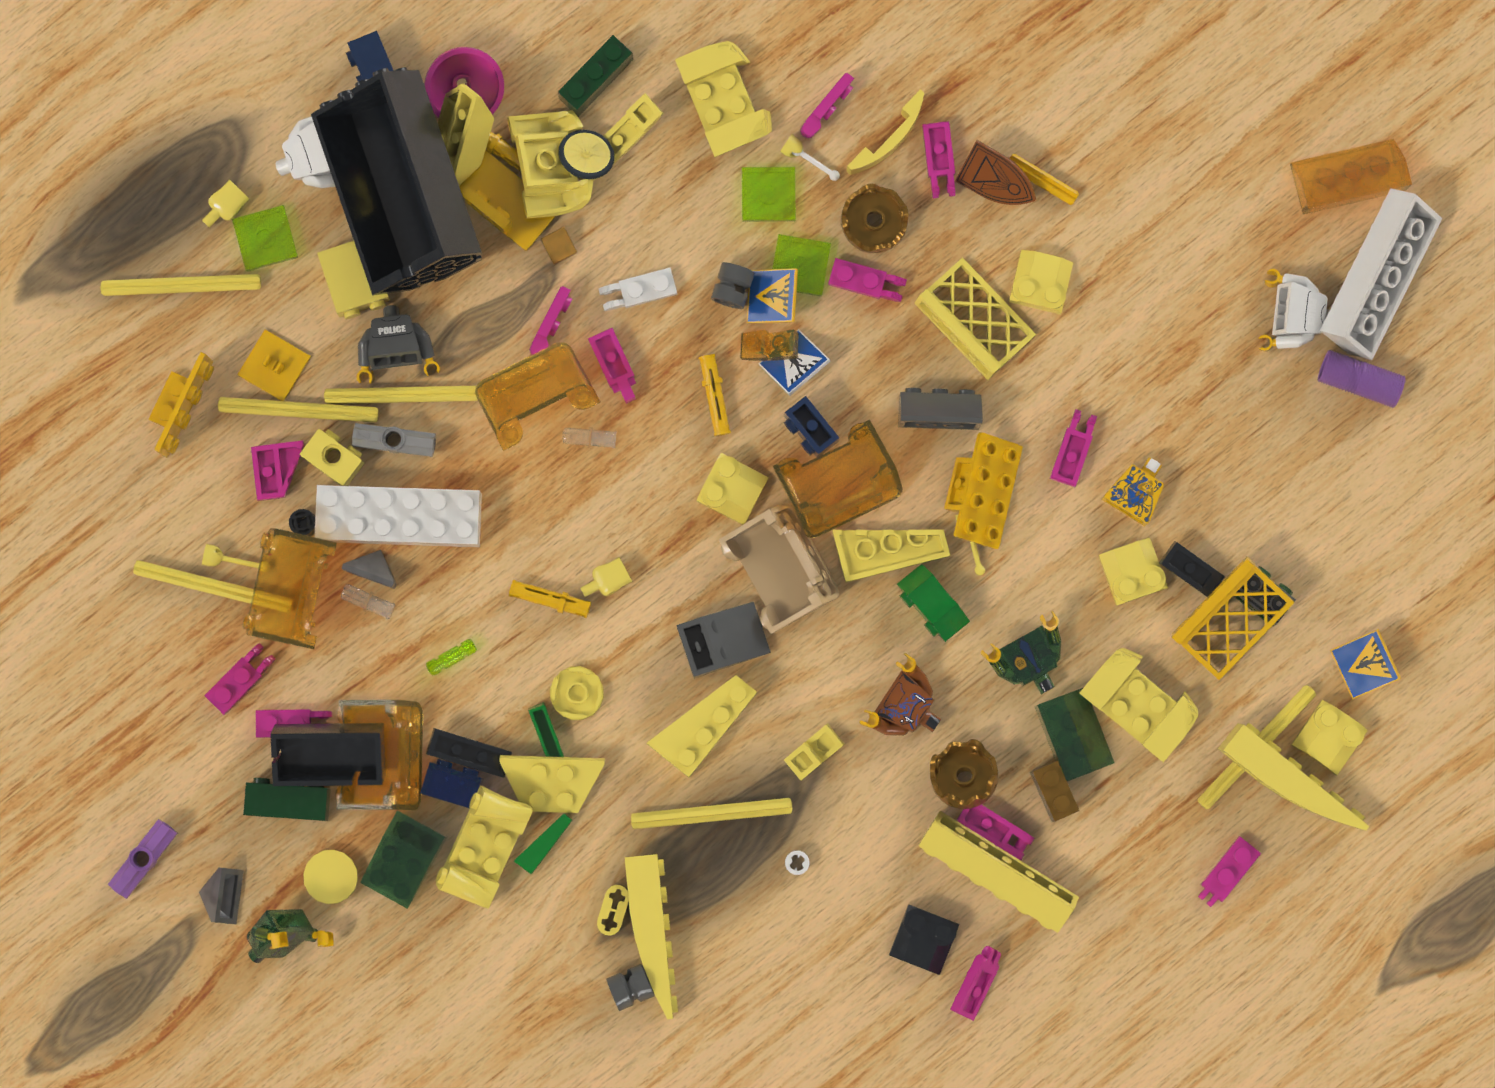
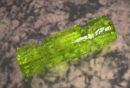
M467 639L461 643V646H455L439 655L438 659L434 658L428 661L426 667L432 676L442 671V668L447 669L464 659L465 655L469 656L475 653L477 648L471 639Z

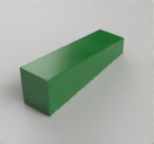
M543 702L528 708L545 756L564 757L545 703Z
M566 814L561 815L514 862L528 873L533 874L573 820Z

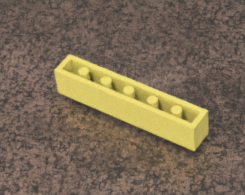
M939 811L919 844V847L929 856L937 857L945 862L950 869L961 872L969 877L974 884L985 887L993 892L998 899L1006 900L1014 905L1022 914L1030 915L1038 920L1043 927L1052 929L1057 933L1075 909L1079 899L1077 895L942 811Z

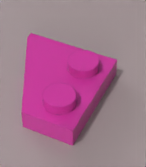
M303 440L251 447L258 501L286 497L300 459L299 454L304 448Z

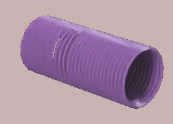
M1331 349L1327 352L1318 375V382H1323V384L1331 385V387L1345 390V392L1348 391V393L1351 392V394L1374 400V402H1379V404L1381 403L1392 408L1397 405L1406 380L1405 375L1402 376L1395 372L1387 371V369H1382V367L1359 361V359L1356 360V358L1353 359V357L1339 354V352L1336 353V351H1331Z

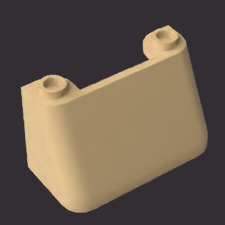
M789 504L770 508L719 539L724 556L733 561H741L766 607L761 610L762 616L760 620L762 625L771 634L839 597L836 583L797 513Z

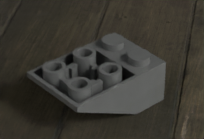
M754 602L676 625L694 679L771 653Z

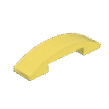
M921 89L902 108L901 115L906 119L903 124L874 154L865 147L847 166L846 172L852 175L876 166L890 156L904 142L919 116L924 92Z
M646 93L604 135L614 150V164L664 114Z

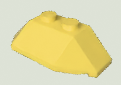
M459 84L456 88L445 94L437 123L459 186L481 166L494 122V117L481 96L465 84Z

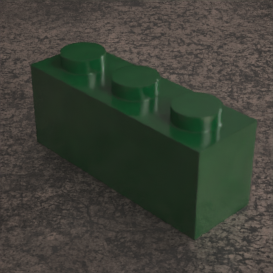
M612 35L558 91L559 99L579 117L633 61V53Z
M254 778L253 783L246 782L243 815L328 821L331 789L324 788V786H273V784H270V779Z

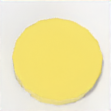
M581 666L569 667L561 671L553 679L550 687V700L555 710L563 717L571 720H584L593 716L601 707L604 698L603 685L599 677L590 669Z
M324 850L314 855L306 864L303 874L304 885L308 893L315 900L325 904L340 903L347 899L355 891L359 880L358 869L353 860L346 853L337 850Z

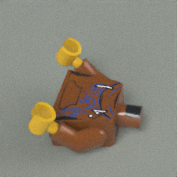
M904 653L907 657L906 664L902 665L898 661L896 662L897 667L903 671L899 673L874 712L864 710V712L869 714V720L867 722L860 720L859 723L861 725L873 728L884 735L904 736L908 732L913 733L918 724H921L931 732L939 724L941 718L928 710L934 702L932 698L933 689L926 674L916 665L915 659L907 653Z

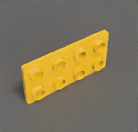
M486 150L481 166L459 186L464 202L524 251H528L556 217L526 219L522 192L524 191L523 180Z
M200 352L188 378L171 371L148 419L164 427L154 450L168 458L170 453H175L180 442L177 437L181 429L185 430L191 420L189 412L193 404L197 405L202 397L203 391L200 389L204 381H209L213 374V360L203 352Z
M979 432L972 458L956 457L944 506L945 510L959 512L954 537L992 549H999L1023 447L1021 445Z

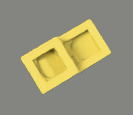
M827 723L786 757L784 761L796 776L803 780L845 745V743Z

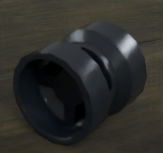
M298 509L291 514L289 527L292 532L301 538L312 537L315 534L316 516L309 510Z

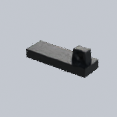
M433 728L426 754L504 778L505 772L499 762L500 755H512V752Z

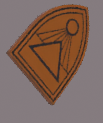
M976 140L955 181L996 203L1021 205L1034 202L1036 200L1035 192L1023 170L1005 155Z

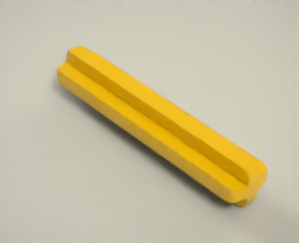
M1016 154L1010 156L1009 159L1023 170L1029 181L1067 204H1074L1079 196L1078 191Z

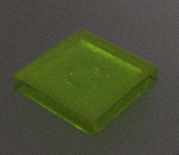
M742 167V222L796 221L795 167Z
M284 205L232 219L246 271L298 258Z
M778 234L772 269H798L797 293L822 297L831 243Z

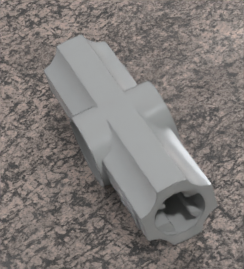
M355 423L352 436V447L389 451L393 454L405 453L433 457L436 444L435 433L405 430L395 426L382 427ZM391 434H399L401 442L399 445L391 447L387 444L388 437Z

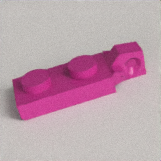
M613 328L588 338L613 392L617 393L620 391L626 404L636 400L631 386L636 384L635 376Z

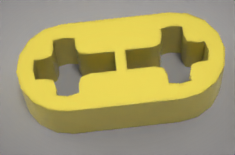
M622 885L611 886L605 893L597 920L598 929L604 935H614L622 926L629 903L628 890ZM617 889L622 890L621 895L625 896L624 902L619 901L617 909H613V899L610 898V893H615ZM610 911L615 912L613 921L617 923V927H612L610 931H606L602 920L608 919Z

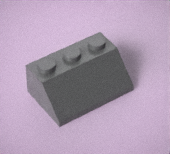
M905 388V392H900L899 428L979 430L982 425V399L980 394H975V390L964 389L959 390V394H949L948 389H932V393H921L920 388Z

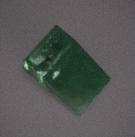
M397 810L360 883L408 909L443 847L447 836Z

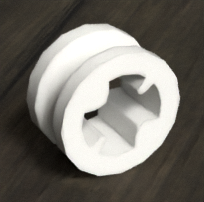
M802 851L790 852L785 859L786 869L794 875L805 873L809 867L808 856ZM797 855V858H799L801 855L804 858L802 870L797 871V868L793 870L790 867V864L793 862L792 856Z

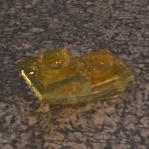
M765 329L741 333L740 358L750 361L798 358L799 333L794 329L769 333Z

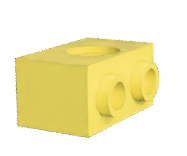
M318 429L299 455L339 485L348 486L365 464L360 459L362 453L351 445L347 449L338 443L341 438L329 429L325 433ZM332 450H338L341 453L340 460L336 463H329L327 461V455Z

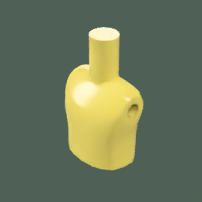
M228 180L221 189L208 199L212 210L202 221L209 228L219 217L230 221L250 199L231 180Z
M620 557L610 563L593 569L592 576L594 581L581 587V590L585 597L598 590L604 596H610L633 581Z

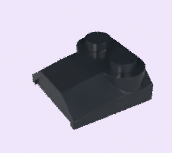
M908 904L889 956L940 975L960 924Z

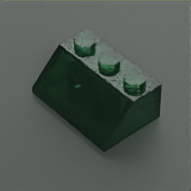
M1083 688L1034 706L1055 761H1058L1066 781L1115 763L1092 703L1080 694Z

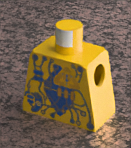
M1149 457L1142 469L1132 464L1101 500L1145 527L1152 517L1164 484L1155 478L1162 465Z

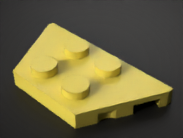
M500 755L499 762L518 801L530 805L533 812L578 813L604 767L605 758Z

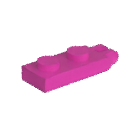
M1238 836L1200 884L1204 889L1198 897L1203 900L1210 892L1212 896L1206 903L1210 907L1217 900L1223 902L1261 853L1242 837Z
M986 946L981 954L975 957L950 1010L974 1021L998 972V961L1001 957V953L998 950Z

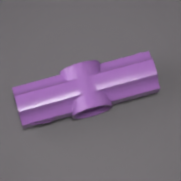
M158 819L139 845L130 852L128 859L108 885L119 895L127 899L148 871L156 865L158 858L178 833L168 824ZM141 851H145L149 856L148 864L143 867L137 863V855Z

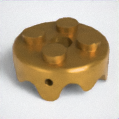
M867 184L847 198L841 214V227L845 237L855 248L867 253H882L895 247L903 238L908 224V208L896 191L880 187L876 184ZM872 213L880 215L882 223L877 227L870 226L866 220L868 215Z
M970 739L968 742H950L940 754H934L931 758L930 780L933 790L943 803L958 809L978 807L985 803L997 788L999 773L995 757L976 739ZM961 772H970L972 778L967 782L959 781L957 777Z

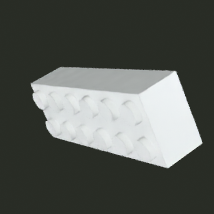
M1390 188L1320 329L1323 334L1348 354L1369 360L1373 359L1442 220L1416 194Z
M317 485L315 540L331 543L480 547L482 493L480 490Z

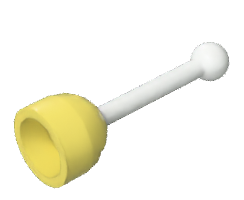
M791 134L781 149V153L790 158L803 157L827 173L833 181H837L840 178L838 171L830 170L805 153L802 142Z

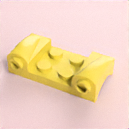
M480 785L478 792L474 793L471 798L469 812L446 863L437 874L436 885L443 892L489 909L500 885L498 880L519 834L522 835L533 809L528 804L511 800Z

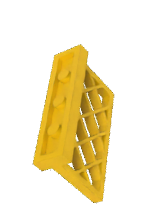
M1246 557L1172 633L1171 637L1220 680L1295 602L1264 574L1250 558ZM1254 574H1257L1264 581V592H1247V581ZM1244 585V592H1237ZM1267 585L1274 591H1267ZM1264 595V611H1248L1247 596ZM1267 595H1279L1286 603L1280 610H1267ZM1232 596H1244L1245 611H1228L1229 599ZM1225 605V611L1218 612ZM1264 614L1265 625L1260 630H1248V615ZM1267 614H1275L1267 621ZM1226 615V630L1210 631L1209 620L1213 616ZM1229 615H1245V630H1229ZM1206 624L1207 631H1199ZM1226 634V649L1210 650V635ZM1229 634H1245L1246 645L1242 649H1229ZM1248 634H1255V635L1249 640ZM1195 635H1207V650H1195L1188 642ZM1227 653V664L1218 671L1211 665L1210 654ZM1230 653H1237V654L1230 660ZM1201 654H1207V660Z

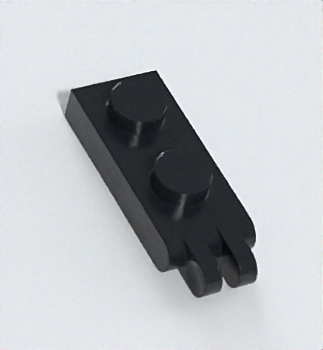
M1176 541L1173 542L1159 562L1206 597L1225 578L1223 574Z

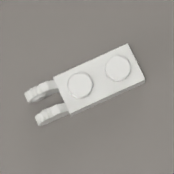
M671 268L619 281V283L599 288L600 295H609L621 291L623 299L612 300L603 304L604 311L622 307L629 308L677 295Z

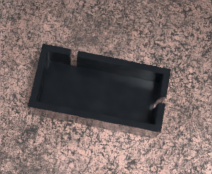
M384 723L274 725L270 734L271 758L274 757L272 761L273 786L353 785L356 772H360L358 785H383L386 776Z

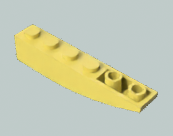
M1237 723L1218 747V750L1255 780L1282 798L1332 821L1362 830L1369 828L1363 822L1365 819L1364 815L1354 808L1351 810L1347 809L1342 804L1344 802L1343 798L1333 791L1330 793L1326 792L1322 788L1324 783L1312 774L1309 776L1305 775L1301 771L1303 766L1291 757L1288 760L1280 754L1282 749L1270 740L1267 743L1259 737L1261 732L1248 723L1245 726L1244 724Z
M658 854L625 857L629 909L635 941L653 992L667 1019H673V1013L678 1012L677 996H671L670 985H675L674 968L669 969L668 958H672L673 953L671 941H666L665 931L670 930L669 914H663L662 904L668 903L666 886L661 887L660 876H665L664 859L658 860Z

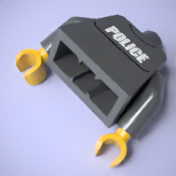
M389 305L384 307V317L374 318L371 321V328L365 331L358 342V365L361 366V370L357 373L356 378L359 383H362V374L364 372L369 374V384L373 383L375 376L369 370L370 365L371 369L375 370L423 364L422 359H425L424 373L427 376L429 375L426 368L429 364H434L437 367V373L440 371L438 363L433 360L435 354L429 334L419 323H412L410 315H400L397 306Z

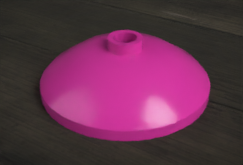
M457 47L442 53L433 61L426 73L424 86L433 112L438 118L445 94L456 88L457 81L462 78L466 80L465 85L481 96L492 115L494 114L504 95V78L498 64L490 55L473 47Z

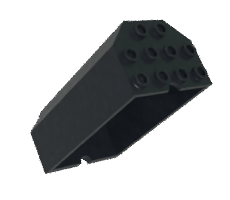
M406 67L394 71H389L388 68L373 72L372 78L355 83V88L338 93L337 99L321 103L319 105L320 109L311 113L372 295L411 291L420 288V285L447 279L482 260V251L419 70H407Z

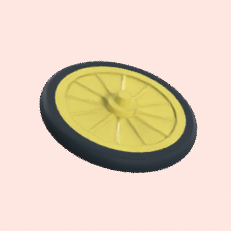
M591 130L573 131L563 138L559 146V158L564 168L572 175L582 179L600 178L607 174L614 164V150L609 141L601 134Z

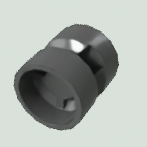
M722 262L718 273L720 283L715 284L711 300L731 308L744 309L748 296L745 289L751 287L755 272L736 264Z
M642 964L628 969L626 975L618 973L606 978L619 1011L633 1006L634 1000L642 1002L655 996Z

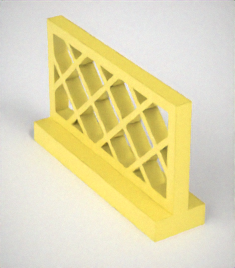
M963 257L932 286L920 294L914 303L987 380L1036 336L1033 330ZM960 267L969 275V284L954 283V273ZM938 287L950 288V301L940 300L933 292ZM954 288L969 289V302L954 301ZM973 289H982L987 294V303L973 302ZM954 306L968 307V320H959L954 315ZM973 307L987 308V321L973 320ZM991 308L1002 309L1006 314V322L991 321ZM973 325L987 326V339H977L973 335ZM991 326L1005 327V340H991ZM1010 328H1020L1027 336L1022 341H1010ZM991 345H1005V357L998 361L991 354Z

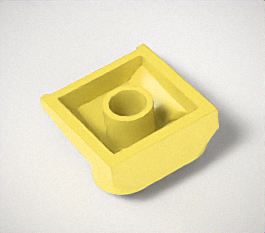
M1021 250L1009 302L1061 315L1073 262L1037 251Z
M721 453L697 498V502L743 525L747 522L769 477L738 462L735 458Z
M1150 538L1098 555L1116 606L1168 588L1165 573L1161 569Z
M1321 700L1291 745L1327 767L1333 774L1338 775L1354 750L1362 743L1368 730L1337 707Z

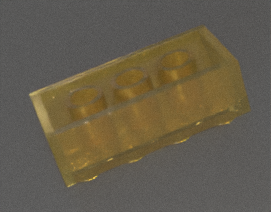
M1394 139L1290 163L1303 215L1386 196L1390 188L1406 191L1412 185L1406 159Z

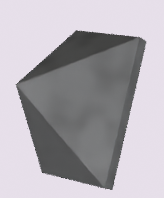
M381 550L343 563L341 569L351 574L393 589L397 585Z
M219 867L199 891L211 922L237 924L244 870Z

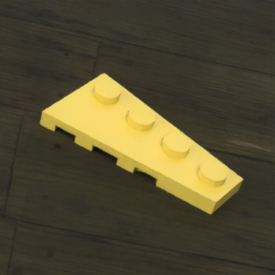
M832 530L845 583L950 557L944 530Z

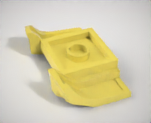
M730 41L716 43L675 59L704 127L705 135L714 157L772 132L770 111L761 109L755 112L737 68L750 62L736 44Z
M569 110L507 117L512 143H516L524 185L522 198L526 219L559 216L582 209L590 201L593 179L578 181L576 176L564 168L559 158V146L563 138L569 133L583 128L575 112Z
M1125 648L1118 649L1101 666L1081 690L1080 694L1164 763L1198 718V709L1185 691L1176 702L1137 670L1136 667L1141 662L1143 656Z

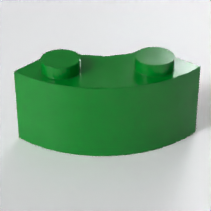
M919 565L897 583L903 592L899 595L909 608L915 607L926 621L924 626L933 637L938 634L946 642L970 622L958 603L947 593L935 576L924 565Z

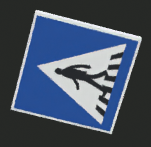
M798 329L758 364L791 396L831 361Z

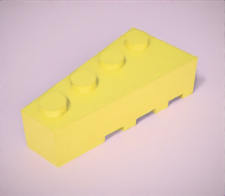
M735 675L648 741L647 745L690 778L755 697L757 691Z

